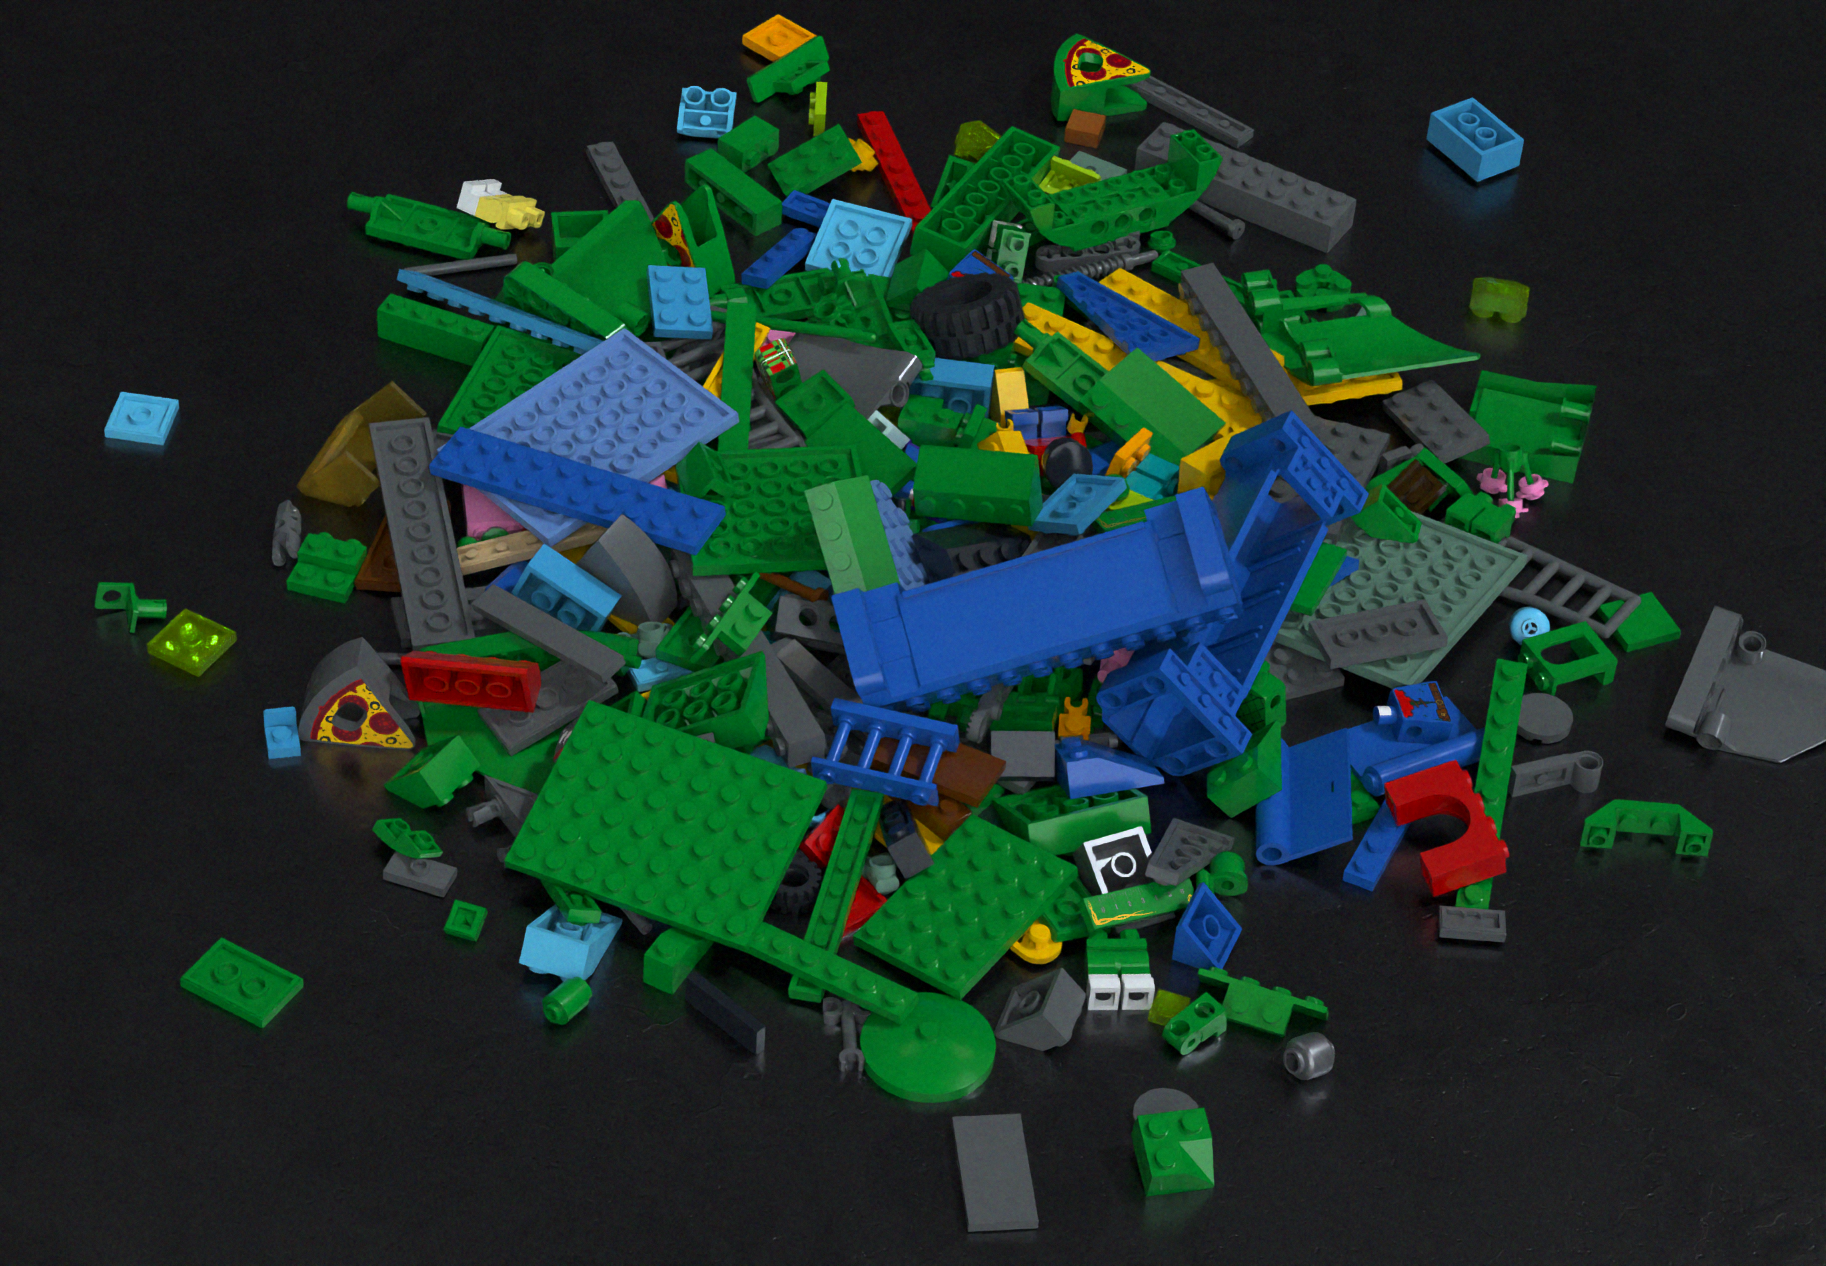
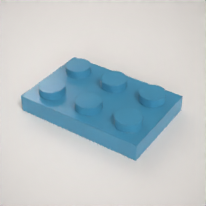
M648 265L646 275L653 337L711 340L713 326L705 268Z
M1073 474L1043 503L1041 512L1032 527L1028 526V529L1030 531H1041L1045 534L1062 533L1069 536L1082 534L1127 489L1125 479L1121 477Z

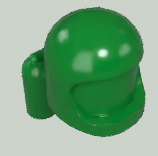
M1223 851L1216 854L1211 859L1209 872L1202 868L1196 873V888L1198 884L1204 882L1213 894L1216 892L1220 895L1236 896L1245 893L1248 889V878L1244 873V860L1240 855L1231 851Z

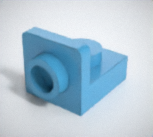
M295 707L265 709L263 711L264 734L268 758L301 756Z

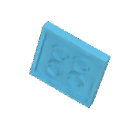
M832 199L806 259L805 270L829 268L830 272H833L831 263L836 260L840 268L841 265L838 258H845L849 262L851 271L863 269L866 276L874 274L891 277L912 228V219Z

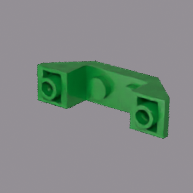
M1614 799L1584 820L1580 846L1612 849L1616 831L1671 835L1674 836L1676 854L1708 856L1713 829L1679 804Z

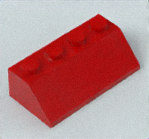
M412 651L402 656L400 661L409 700L534 713L542 683L538 663L526 660H503L496 657H473L465 654H443L434 651Z

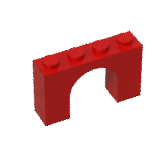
M1456 759L1384 783L1386 805L1397 826L1437 814L1454 816L1468 826L1466 833L1458 840L1420 853L1421 874L1433 897L1506 873V859L1509 858V851L1503 839L1498 840L1496 836L1497 829L1491 816L1486 817L1484 813L1485 807L1480 794H1474L1472 790V781L1468 771H1462Z

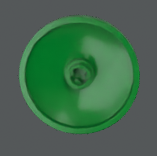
M919 992V1003L902 1025L874 1012L868 1016L860 1036V1050L865 1058L864 1068L877 1085L897 1097L922 1103L952 1101L976 1090L985 1082L992 1071L996 1052V1040L993 1030L978 1010L962 1000L939 993Z

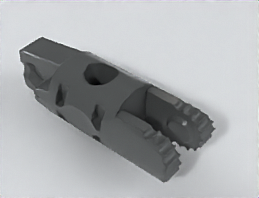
M290 500L279 504L274 520L272 560L276 566L286 563L287 553L290 554V557L297 558V552L300 549L301 513L292 505Z

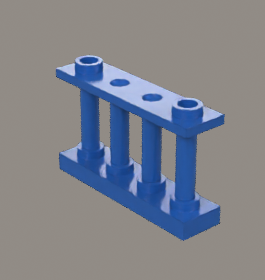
M834 698L831 705L833 725L838 726L827 758L812 757L813 777L824 780L827 784L836 783L866 791L884 793V795L910 800L921 806L927 804L938 806L937 784H932V780L942 752L950 751L956 753L960 743L958 725ZM852 730L869 733L857 766L839 762L848 735ZM883 737L899 740L888 773L870 769L880 739ZM913 744L930 747L919 780L901 776L911 745Z

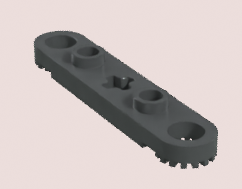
M1003 683L991 686L992 691L983 694L978 702V708L970 716L969 720L971 723L968 722L970 727L966 729V740L976 743L982 741L993 720L998 721L1000 719L1003 703L1015 685L1004 687Z

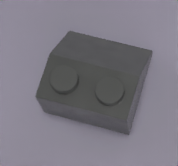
M1063 968L1017 985L1011 990L994 1030V1035L998 1039L1041 1051L1055 1046H1063L1072 1037V1030L1082 1012L1081 1008L1087 994Z

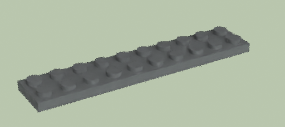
M429 417L369 423V434L412 651H419L427 646L475 638L442 477L430 473L429 465L437 456Z

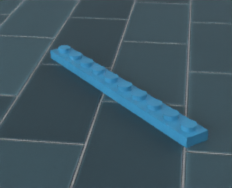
M399 269L397 280L406 283V289L418 293L427 291V297L444 301V298L448 299L447 304L457 308L467 306L469 307V313L479 316H485L486 313L490 315V321L506 324V321L510 322V328L526 332L527 329L531 330V336L539 339L548 340V337L553 339L552 344L565 348H569V345L574 346L573 352L583 355L604 342L601 339L417 271Z

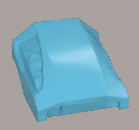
M699 86L682 88L677 133L693 137L718 139L733 129L737 92H730L725 88H718L713 92H707Z

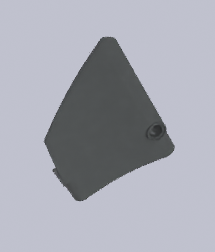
M795 333L788 344L798 364L802 383L824 369L852 397L856 405L854 408L867 420L880 406L903 407L909 399V387L922 369L921 361L909 352L876 348L840 338ZM759 377L758 381L763 391L773 404V406L776 408V410L779 412V414L782 416L785 422L792 428L793 431L798 430L778 410L775 403V399L766 387L762 378ZM754 399L751 401L750 409L759 406L757 401ZM765 416L751 422V427L754 430L771 422ZM801 434V436H802V438H803V440H804V442H805L807 439Z
M1715 606L1670 709L1665 727L1696 737L1697 742L1709 750H1720L1776 763L1783 762L1826 742V670L1765 649L1766 639L1756 631H1747L1740 635L1744 622L1742 615Z

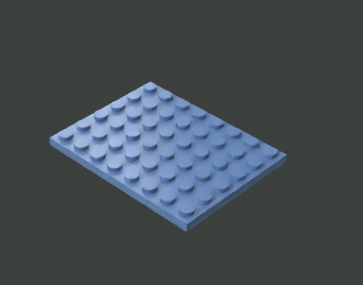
M624 328L469 429L648 483L680 462L698 442L705 445L737 424L739 416L735 410ZM446 444L437 449V454L442 450V448ZM478 489L550 548L588 523Z

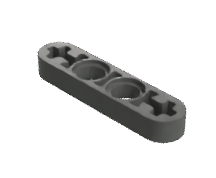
M1125 236L1112 242L1108 241V243L1075 252L1069 247L1058 244L1045 245L1036 250L1034 263L1037 269L1044 272L1069 270L1071 267L1076 269L1079 265L1083 267L1084 264L1091 265L1092 262L1098 264L1099 260L1105 262L1107 258L1112 260L1113 257L1119 258L1120 255L1126 253L1130 255L1139 254L1141 244L1137 238ZM1095 251H1105L1107 253L1100 254L1096 253ZM1068 254H1077L1080 255V257H1072Z

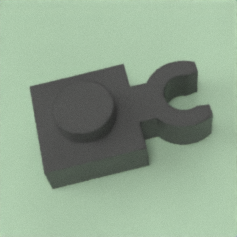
M1419 443L1410 449L1403 446L1381 454L1378 476L1417 456L1424 446Z

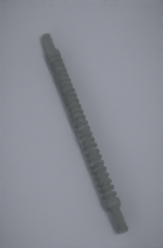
M1156 250L1135 255L1126 253L1120 255L1119 258L1115 256L1112 260L1107 258L1105 262L1099 260L1098 264L1092 262L1091 265L1086 263L1083 267L1079 265L1076 269L1071 267L1069 271L1063 269L1062 273L1056 271L1055 275L1050 272L1047 276L1045 274L1041 275L1040 278L1035 276L1033 280L1027 278L1026 282L1022 280L1021 283L1051 287L1054 276L1066 275L1077 271L1091 279L1093 277L1098 279L1100 275L1105 277L1107 273L1110 275L1119 268L1130 271L1134 266L1153 262L1158 258Z

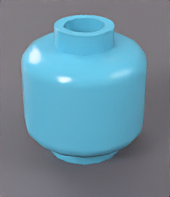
M1522 607L1516 610L1508 623L1512 639L1522 645L1523 639L1550 631L1547 616L1539 609L1533 607ZM1531 622L1535 623L1536 627H1532Z

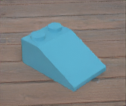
M555 904L527 926L519 963L529 966V969L535 973H551L560 976L562 981L569 978L572 979L573 977H580L586 980L593 974L619 930L622 918L601 912L599 924L587 923L585 926H579L567 922Z

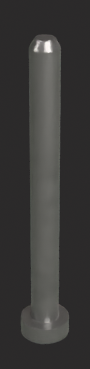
M1197 200L1188 207L1226 229L1228 236L1233 239H1238L1245 230V223L1239 219L1232 221Z

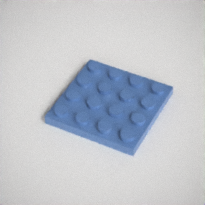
M879 480L870 481L900 585L907 591L930 584L912 539L913 532L907 525L909 523L907 515L902 509L895 506L891 500L892 493L883 482L880 483Z

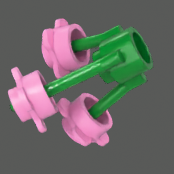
M1515 443L1501 445L1499 450L1495 451L1493 468L1484 469L1483 473L1478 474L1476 478L1481 483L1480 488L1487 493L1507 492V498L1499 499V507L1506 503L1515 507V518H1519L1520 512H1528V508H1523L1522 498L1527 500L1538 499L1544 495V488L1549 485L1548 481L1542 480L1540 475L1531 474L1528 463V451H1523V446ZM1522 466L1525 476L1518 481L1520 491L1516 492L1517 498H1514V473L1520 471ZM1504 472L1507 473V485H1505L1506 474Z

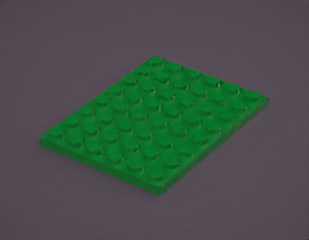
M588 700L504 862L506 867L555 883L580 894L589 895L594 899L747 953L827 790V782Z

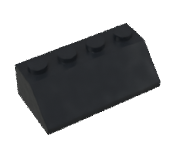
M989 522L920 532L912 535L930 584L951 578L955 573L981 569L1020 558L1032 542L1030 535L1008 524Z

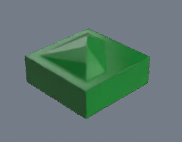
M455 899L443 930L446 934L477 942L488 911L484 907Z

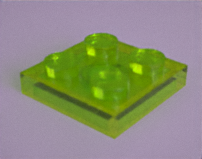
M185 608L147 643V650L149 654L199 677L237 641L236 631Z

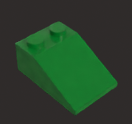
M1275 720L1252 733L1242 755L1214 764L1208 772L1207 797L1230 818L1282 790L1281 723Z

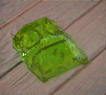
M1476 277L1474 278L1469 308L1478 317L1488 318L1496 311L1500 312V317L1503 320L1518 322L1522 317H1526L1530 287L1512 280Z

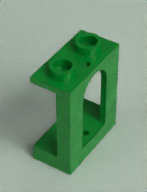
M1586 621L1523 639L1520 654L1518 655V662L1528 664L1527 674L1535 682L1537 689L1552 696H1555L1557 685L1594 675L1601 685L1612 683L1618 662L1617 658ZM1571 641L1570 647L1580 659L1565 664H1551L1542 658L1541 651L1547 647Z

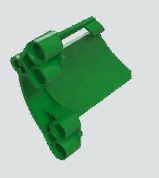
M1269 269L1245 272L1241 275L1242 291L1249 318L1268 347L1284 356L1285 365L1283 367L1291 375L1309 386L1340 383L1345 379L1474 361L1481 357L1480 353L1445 345L1415 331L1393 317L1389 305L1378 296L1367 295L1366 293L1280 298L1277 290V280L1272 278ZM1360 304L1366 311V315L1307 324L1300 323L1302 313L1308 310Z

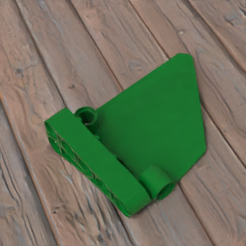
M626 200L552 264L539 262L532 265L527 261L521 262L503 279L504 303L603 341L624 328L636 337L641 336L652 320L646 275L648 265L668 266L657 235L642 203L637 200Z
M511 631L427 646L419 650L453 655L465 654L483 658L496 657L513 661L526 660L538 663L540 672L561 661V659ZM416 701L421 711L428 746L459 734L481 765L475 772L536 793L537 795L540 794L555 765L553 757L560 733L575 720H571L530 746L510 756L480 719L477 710L481 707Z

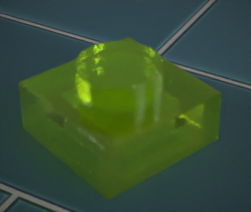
M1158 989L1149 1010L1148 1021L1166 1026L1174 1016L1190 1005L1191 998Z

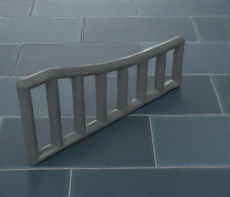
M712 321L713 333L726 329V324ZM725 337L668 359V361L677 368H680L724 350ZM670 338L662 341L661 345L664 353L698 339ZM718 360L685 374L693 380L699 381L710 375ZM753 369L751 401L755 399L759 406L750 409V422L767 416L771 423L749 431L748 444L779 432L784 439L760 449L792 448L798 446L800 438L773 406L763 391ZM717 436V437L714 438L713 440H714V441L717 443V445H718V436Z
M1446 515L1439 522L1445 524ZM1512 536L1509 538L1504 537L1499 542V545L1527 555L1526 564L1533 559L1546 565L1523 590L1507 586L1499 595L1501 597L1537 608L1572 624L1586 621L1593 631L1602 638H1609L1641 604V597ZM1557 571L1572 578L1551 601L1535 595ZM1583 583L1598 590L1578 612L1563 607L1564 603ZM1609 596L1625 601L1604 625L1589 618Z

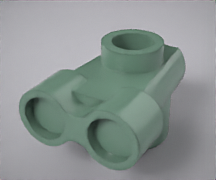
M654 621L640 624L636 632L639 633V654L647 659L656 657V647L673 626L669 623L662 624Z
M884 852L872 858L867 856L862 876L870 881L878 893L882 895L889 894L899 887V880L896 875L897 864L890 853Z

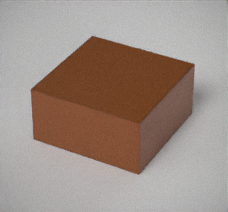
M1073 109L1065 128L1064 142L1097 148L1105 130L1106 116Z

